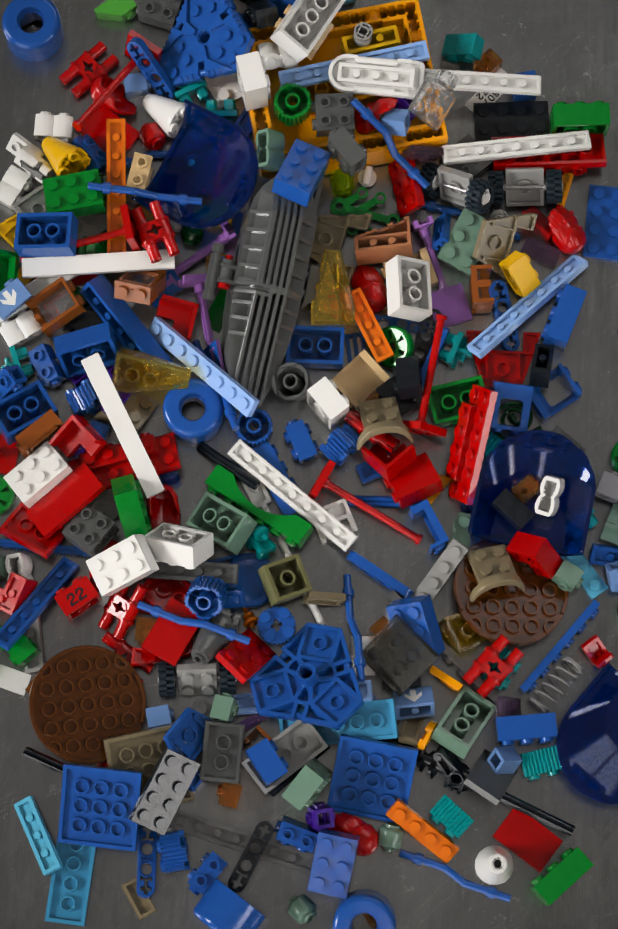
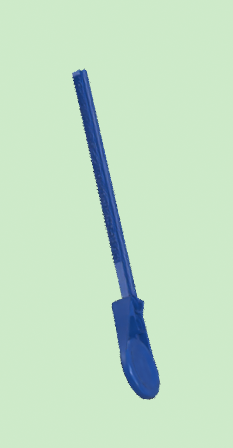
M0 539V549L2 547L3 550L5 548L8 550L9 548L11 551L13 548L14 551L15 549L17 551L20 549L21 552L22 550L24 552L27 550L28 553L30 551L13 540ZM58 545L52 553L53 555L55 553L58 555L59 553L60 556L61 554L63 556L67 554V557L69 554L71 557L72 555L74 557L77 555L78 558L79 556L81 558L84 556L85 559L87 556L88 558L91 557L76 546ZM241 553L204 561L221 563L231 560L228 564L240 565L238 584H225V586H243L246 599L245 608L259 607L269 601L257 572L263 565L272 563L268 559L259 560L255 556L256 553Z

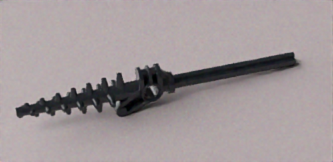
M399 737L393 739L378 740L416 748L412 745L398 742ZM442 745L438 746L436 751L433 750L430 753L426 752V748L424 750L418 749L416 761L417 767H420V772H423L427 766V773L430 774L431 779L437 773L447 778L443 787L449 786L451 791L455 789L459 795L463 791L470 790L473 792V789L464 784V781L471 772L469 767L462 763L450 750ZM507 792L504 793L500 802L569 836L572 835L575 829L574 825Z

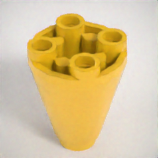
M51 136L46 137L42 141L41 147L57 176L85 171L91 162L88 154L80 147Z

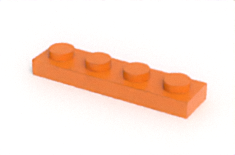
M359 287L343 295L376 362L380 363L394 356L361 288Z
M399 798L386 812V816L445 863H448L460 850L456 843Z

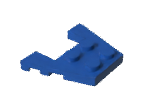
M186 708L163 736V739L169 749L195 760L203 748L205 721L213 720L191 708ZM198 771L188 788L189 791H195L202 782V780H199L200 773Z

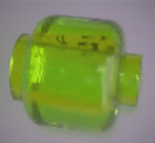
M338 169L330 177L332 193L337 195V197L346 198L355 191L354 176L350 177L348 173L344 174L341 169Z

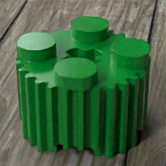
M286 83V85L283 84L282 87H279L273 102L274 113L278 120H281L282 123L284 122L286 126L290 127L306 121V118H309L312 105L309 90L307 91V88H304V86L300 87V84L297 86L296 83L294 85Z

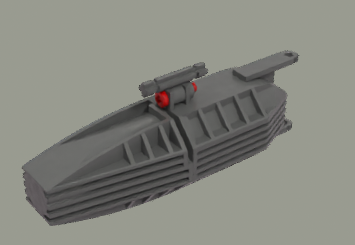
M255 149L251 158L241 207L243 217L235 256L226 255L225 259H221L222 256L220 254L223 253L224 245L213 242V254L211 253L204 285L206 289L203 290L202 299L213 301V290L216 288V283L218 288L227 290L221 335V352L225 372L260 400L258 408L261 407L272 386L273 375L276 374L283 362L296 324L316 230L317 209L324 175L308 206H302L272 192L275 177L270 179L256 175L257 150Z

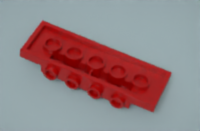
M589 134L591 150L493 160L494 171L506 170V168L543 167L544 176L546 175V170L562 169V176L565 173H573L575 176H580L583 173H587V168L606 167L603 134ZM526 136L491 137V140Z
M473 384L469 393V403L462 402L458 410V423L454 428L455 437L453 444L450 446L451 455L446 465V477L452 479L448 488V496L466 505H473L498 395L497 391L477 384Z
M173 432L156 437L150 433L139 435L157 475L182 469L177 442ZM106 443L96 456H91L85 450L83 454H80V458L67 462L73 471L85 462L106 488L105 490L112 488L110 480L133 474L134 480H138L121 443L115 445Z

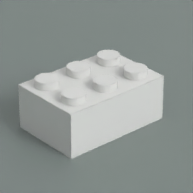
M258 51L236 56L237 78L246 111L268 106V99H271V84L269 76L265 71L264 57H260Z
M396 255L386 262L388 316L421 322L432 315L430 262Z
M325 376L307 390V404L331 432L344 422L343 420L349 412L350 401L344 394L340 395L336 390L338 387L332 379L328 380Z
M48 440L3 477L28 508H31L73 471L55 447L48 443Z
M163 522L144 535L156 562H165L171 566L178 565L186 569H195L214 554L212 532Z
M134 534L86 560L101 596H111L159 570L143 534Z

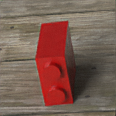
M426 452L417 455V459L390 482L385 478L383 479L386 488H391L392 490L391 496L394 503H399L401 509L444 491L441 478Z

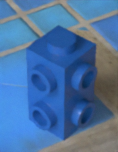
M89 134L74 138L71 144L82 148L91 159L85 171L98 168L100 175L103 174L107 169L106 153L103 152Z
M42 343L28 352L29 362L38 374L37 379H39L43 386L55 388L61 385V381L67 378L51 345Z
M18 364L13 366L7 365L0 370V400L23 388V384L28 380Z
M293 419L285 426L283 436L287 444L291 443L293 459L295 461L298 460L301 465L317 458V451L320 450L316 440L312 441L309 435L312 433L309 424H304L303 419L299 421Z
M283 815L282 820H278L274 831L277 832L275 839H278L281 844H291L296 846L301 852L306 853L309 851L313 853L319 832L308 824Z
M213 851L211 854L207 852L200 860L202 865L198 870L194 868L187 876L189 878L188 883L190 884L189 889L197 896L199 893L204 895L215 879L228 866V863Z

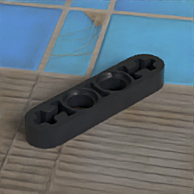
M432 309L433 313L442 315L439 310ZM429 317L422 321L414 340V351L418 347L424 350V356L419 358L422 367L432 346L435 329L424 326L425 323H430L431 318ZM437 320L433 321L431 326L436 328ZM423 330L431 332L430 340L425 341L422 339L421 333Z
M261 821L256 826L228 880V887L233 892H241L245 888L274 831L273 825L269 821ZM267 825L269 826L268 830L270 833H265L262 839L266 840V842L263 843V841L254 838V836L257 835L259 837L261 834L259 827ZM251 843H259L261 851L259 853L251 852ZM243 860L251 862L252 868L249 871H244L241 868ZM237 870L241 874L248 875L247 878H245L244 876L242 877L240 883L243 884L242 887H233L234 883L232 882V879L236 880L239 876V874L236 873Z

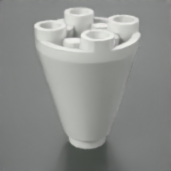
M151 93L147 94L142 101V105L165 134L171 138L181 139L185 129L195 119L193 109L188 104Z
M491 845L485 847L478 853L475 859L476 874L483 882L489 885L505 883L514 871L512 855L501 846ZM495 860L501 861V866L499 868H496L494 866Z

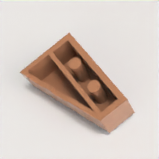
M409 216L404 217V220L395 224L393 222L388 223L387 227L377 230L375 228L355 236L354 246L357 265L388 262L396 255L414 258Z

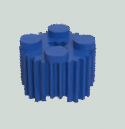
M89 378L83 380L78 388H71L66 391V399L74 415L84 417L86 414L93 413L94 415L101 411L100 407L102 404Z
M260 408L255 409L252 417H246L244 414L239 413L237 421L240 428L235 430L238 440L241 439L251 449L269 441V439L271 440L273 422L267 411L264 412ZM251 425L254 427L258 426L257 430H251Z
M345 422L342 429L337 427L329 435L328 443L326 445L322 443L319 446V450L329 460L335 462L338 467H341L347 461L350 453L354 455L358 451L356 444L359 435Z
M198 576L191 583L185 595V606L190 608L189 611H192V614H196L195 616L199 620L206 619L208 621L210 618L216 617L222 611L228 594H226L225 582L221 578L214 579V576Z
M272 606L271 609L264 610L257 621L259 637H261V640H264V643L271 644L272 647L274 645L282 647L296 633L295 617L292 616V613L287 608L282 606L280 608ZM276 622L282 625L279 627V631L271 628Z
M184 829L166 832L164 836L161 834L157 835L158 854L162 853L160 855L161 871L170 873L190 869V861L187 859L189 851L187 839L184 837Z

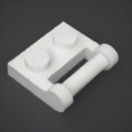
M344 498L323 506L337 520L343 521L347 519L348 524L345 526L352 532L358 531ZM315 528L321 544L327 543L330 539Z

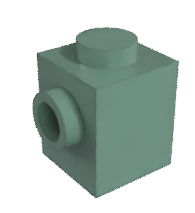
M564 559L551 580L558 584L560 589L572 592L574 588L578 589L584 579L581 577L585 571Z
M222 692V695L215 694L209 717L215 721L233 723L234 716H237L239 712L238 701L233 698L234 695Z

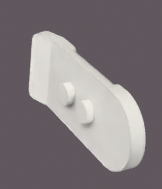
M342 54L331 62L328 69V77L331 85L340 92L418 100L422 96L425 65L423 62L409 59H386Z

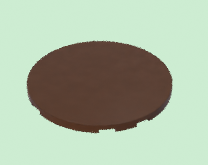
M503 533L486 537L471 546L469 550L505 544L507 548L515 534ZM466 553L454 574L453 593L459 613L472 630L491 642H495L502 634L510 641L507 646H523L543 639L555 629L566 611L569 591L560 589L558 584L549 578L536 575L529 564L515 561L510 556L517 575L524 583L525 592L513 585L499 586L482 593L474 602H471L469 599L470 594L478 585Z
M81 645L59 652L41 667L30 688L28 710L35 734L49 751L73 763L95 764L107 761L103 739L140 731L146 714V695L138 673L121 655L100 646Z

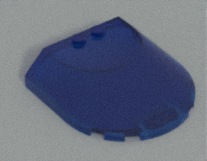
M185 99V113L180 130L156 175L145 190L180 195L181 193L187 194L190 197L202 198V205H179L177 202L160 200L159 202L164 214L170 220L184 227L193 229L212 228L234 217L248 202L255 188L258 176L257 153L251 139L240 127ZM132 196L131 198L149 209V203L156 201L140 196Z
M545 430L523 431L521 434L513 437L511 435L501 441L488 454L481 468L468 533L487 542L508 546L518 530L490 505L507 488L535 514L519 530L520 532L547 538L559 556L584 555L596 491L595 474L586 454L581 448L579 449L570 439ZM546 475H553L565 480L564 491L559 497L558 511L551 517L535 513V503L541 495V482Z
M608 662L563 717L557 739V755L563 773L580 793L600 803L618 805V671Z

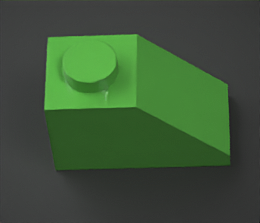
M107 0L94 9L95 17L99 20L125 22L137 15V4L133 0Z

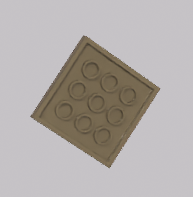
M173 724L103 739L108 768L143 772L142 793L164 748L167 747L163 736ZM187 790L181 803L195 800L194 791Z

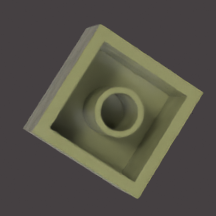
M299 554L263 565L257 570L271 607L303 596L312 590Z

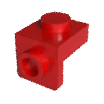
M597 635L592 636L580 646L590 662L598 668L608 665L610 660L614 658L613 654L606 649Z

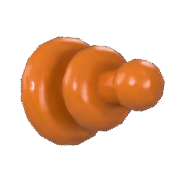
M242 607V611L245 613L242 616L243 620H245L243 622L244 627L254 629L258 623V617L254 616V613L249 611V608Z

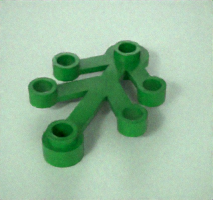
M360 187L356 193L346 199L337 197L330 203L331 212L337 216L348 215L347 213L356 215L370 213L373 216L372 220L386 224L390 223L391 218H396L397 222L401 221L397 214L387 216L368 211L377 204H383L386 201V195L383 192H378L374 198L358 207L350 206L355 201L365 199L368 196V191L364 187ZM364 190L366 192L365 196H360L359 191ZM383 195L384 200L378 201L377 196ZM338 203L343 205V208L340 210L336 209V204ZM348 228L347 233H348L349 235H355V234H357L358 229H356V231H355L354 233H351V232H349V228Z

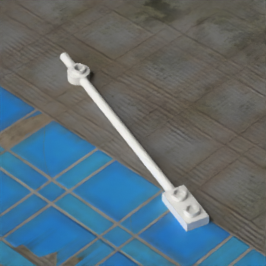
M240 481L250 502L261 510L271 513L267 505L272 503V500L264 484L260 482L258 488L253 490ZM281 536L275 537L284 557L292 556L284 538ZM308 604L317 624L326 625L317 605Z

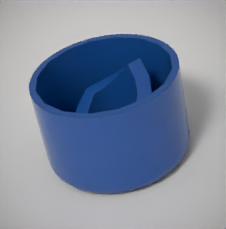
M13 0L8 4L3 13L2 29L7 45L13 54L20 59L29 62L43 61L52 57L61 47L64 38L63 25L57 7L50 0ZM34 20L42 21L43 26L37 32L26 33L22 30L23 26L30 24Z
M186 379L176 383L166 394L163 402V415L169 432H173L177 440L189 445H199L200 442L206 443L212 440L220 432L224 423V406L220 394L201 379ZM190 401L198 402L205 409L204 415L200 419L189 420L182 414L183 405Z
M217 878L193 909L194 915L211 929H258L266 918Z
M359 889L350 892L346 899H341L334 913L333 929H355L353 920L362 913H368L375 918L377 923L376 929H396V914L391 902L383 894L375 890Z

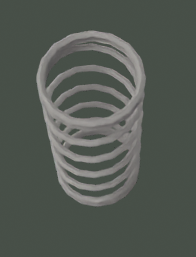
M565 656L562 659L566 669L555 667L559 677L553 674L548 675L553 686L542 682V687L546 693L535 690L538 700L533 697L528 698L529 702L541 713H549L551 710L543 703L536 692H540L555 703H558L548 693L543 684L554 688L564 695L553 683L550 676L559 679L571 688V685L559 674L557 668L564 670L578 680L565 665L564 661L579 674L584 673L583 668L569 656Z

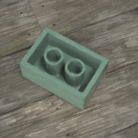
M464 207L449 234V241L444 243L437 259L471 277L470 265H478L480 262L472 257L482 219L485 218Z
M206 491L185 524L193 529L212 532L214 543L238 555L258 523L248 514Z
M464 685L435 728L431 739L464 759L498 706Z
M314 757L302 768L281 796L299 811L304 807L308 809L320 796L319 793L332 780L330 775L333 772Z

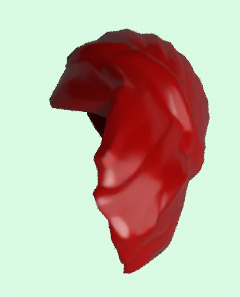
M99 76L94 80L90 89V94L94 101L113 81L111 77ZM120 84L101 105L122 115H134L137 109L134 103L125 98V87L123 84Z
M378 99L373 103L368 102L364 106L368 107L380 121L381 115L394 108L398 99ZM357 109L354 111L356 132L361 135H367L377 130L368 120H364L360 116L361 113Z
M565 207L553 209L550 212V216H548V225L554 234L552 241L564 254H577L586 244V234L583 231V227L579 225L577 218Z
M356 266L351 279L353 289L355 290L360 287L374 314L381 312L387 306V288L381 274L374 266Z
M162 484L165 491L148 499L146 497L147 512L153 529L163 522L180 526L179 496L170 485Z
M345 812L335 815V827L328 828L329 830L360 836L357 850L358 856H369L375 852L378 847L379 834L371 824Z

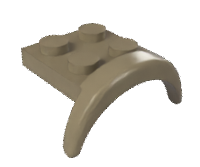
M135 388L124 404V407L138 432L157 409L159 403ZM102 410L98 411L92 418L93 420H103L110 423L107 415Z
M396 397L358 402V410L364 431L357 440V450H360L362 445L370 438L383 433H399L406 436L410 442H413L410 430L402 422Z
M505 544L469 550L467 552V557L478 582V585L470 594L469 599L471 602H474L482 593L499 586L513 585L525 592L524 583L515 571Z

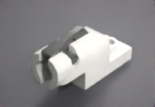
M15 132L6 149L16 156L14 163L43 184L42 179L52 177L49 174L54 172L51 164L43 159L45 154L42 150Z

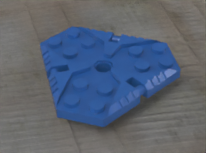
M184 0V5H182V9L178 13L179 16L175 20L177 22L174 28L172 27L168 40L165 42L166 45L162 49L160 66L169 77L171 86L179 87L204 81L205 76L213 79L237 73L236 56L249 53L255 38L241 14L235 11L237 7L233 0Z
M307 622L281 648L283 653L279 657L275 654L249 680L257 713L261 716L294 722L301 720L305 724L340 729L364 705L355 670L351 668L352 660L342 628Z

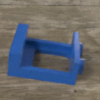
M561 363L551 371L550 382L557 377H561L571 390L570 396L555 406H551L540 392L542 387L533 386L531 406L542 422L550 419L582 396L580 384L572 380L570 370L566 366L563 367Z
M493 380L492 388L498 392L490 426L491 431L502 433L503 429L510 430V434L515 435L527 432L533 386ZM501 399L522 401L519 426L498 424Z
M426 499L412 506L409 509L408 515L411 521L421 516L423 517L436 543L430 545L428 552L430 555L433 553L438 555L447 547L449 538Z

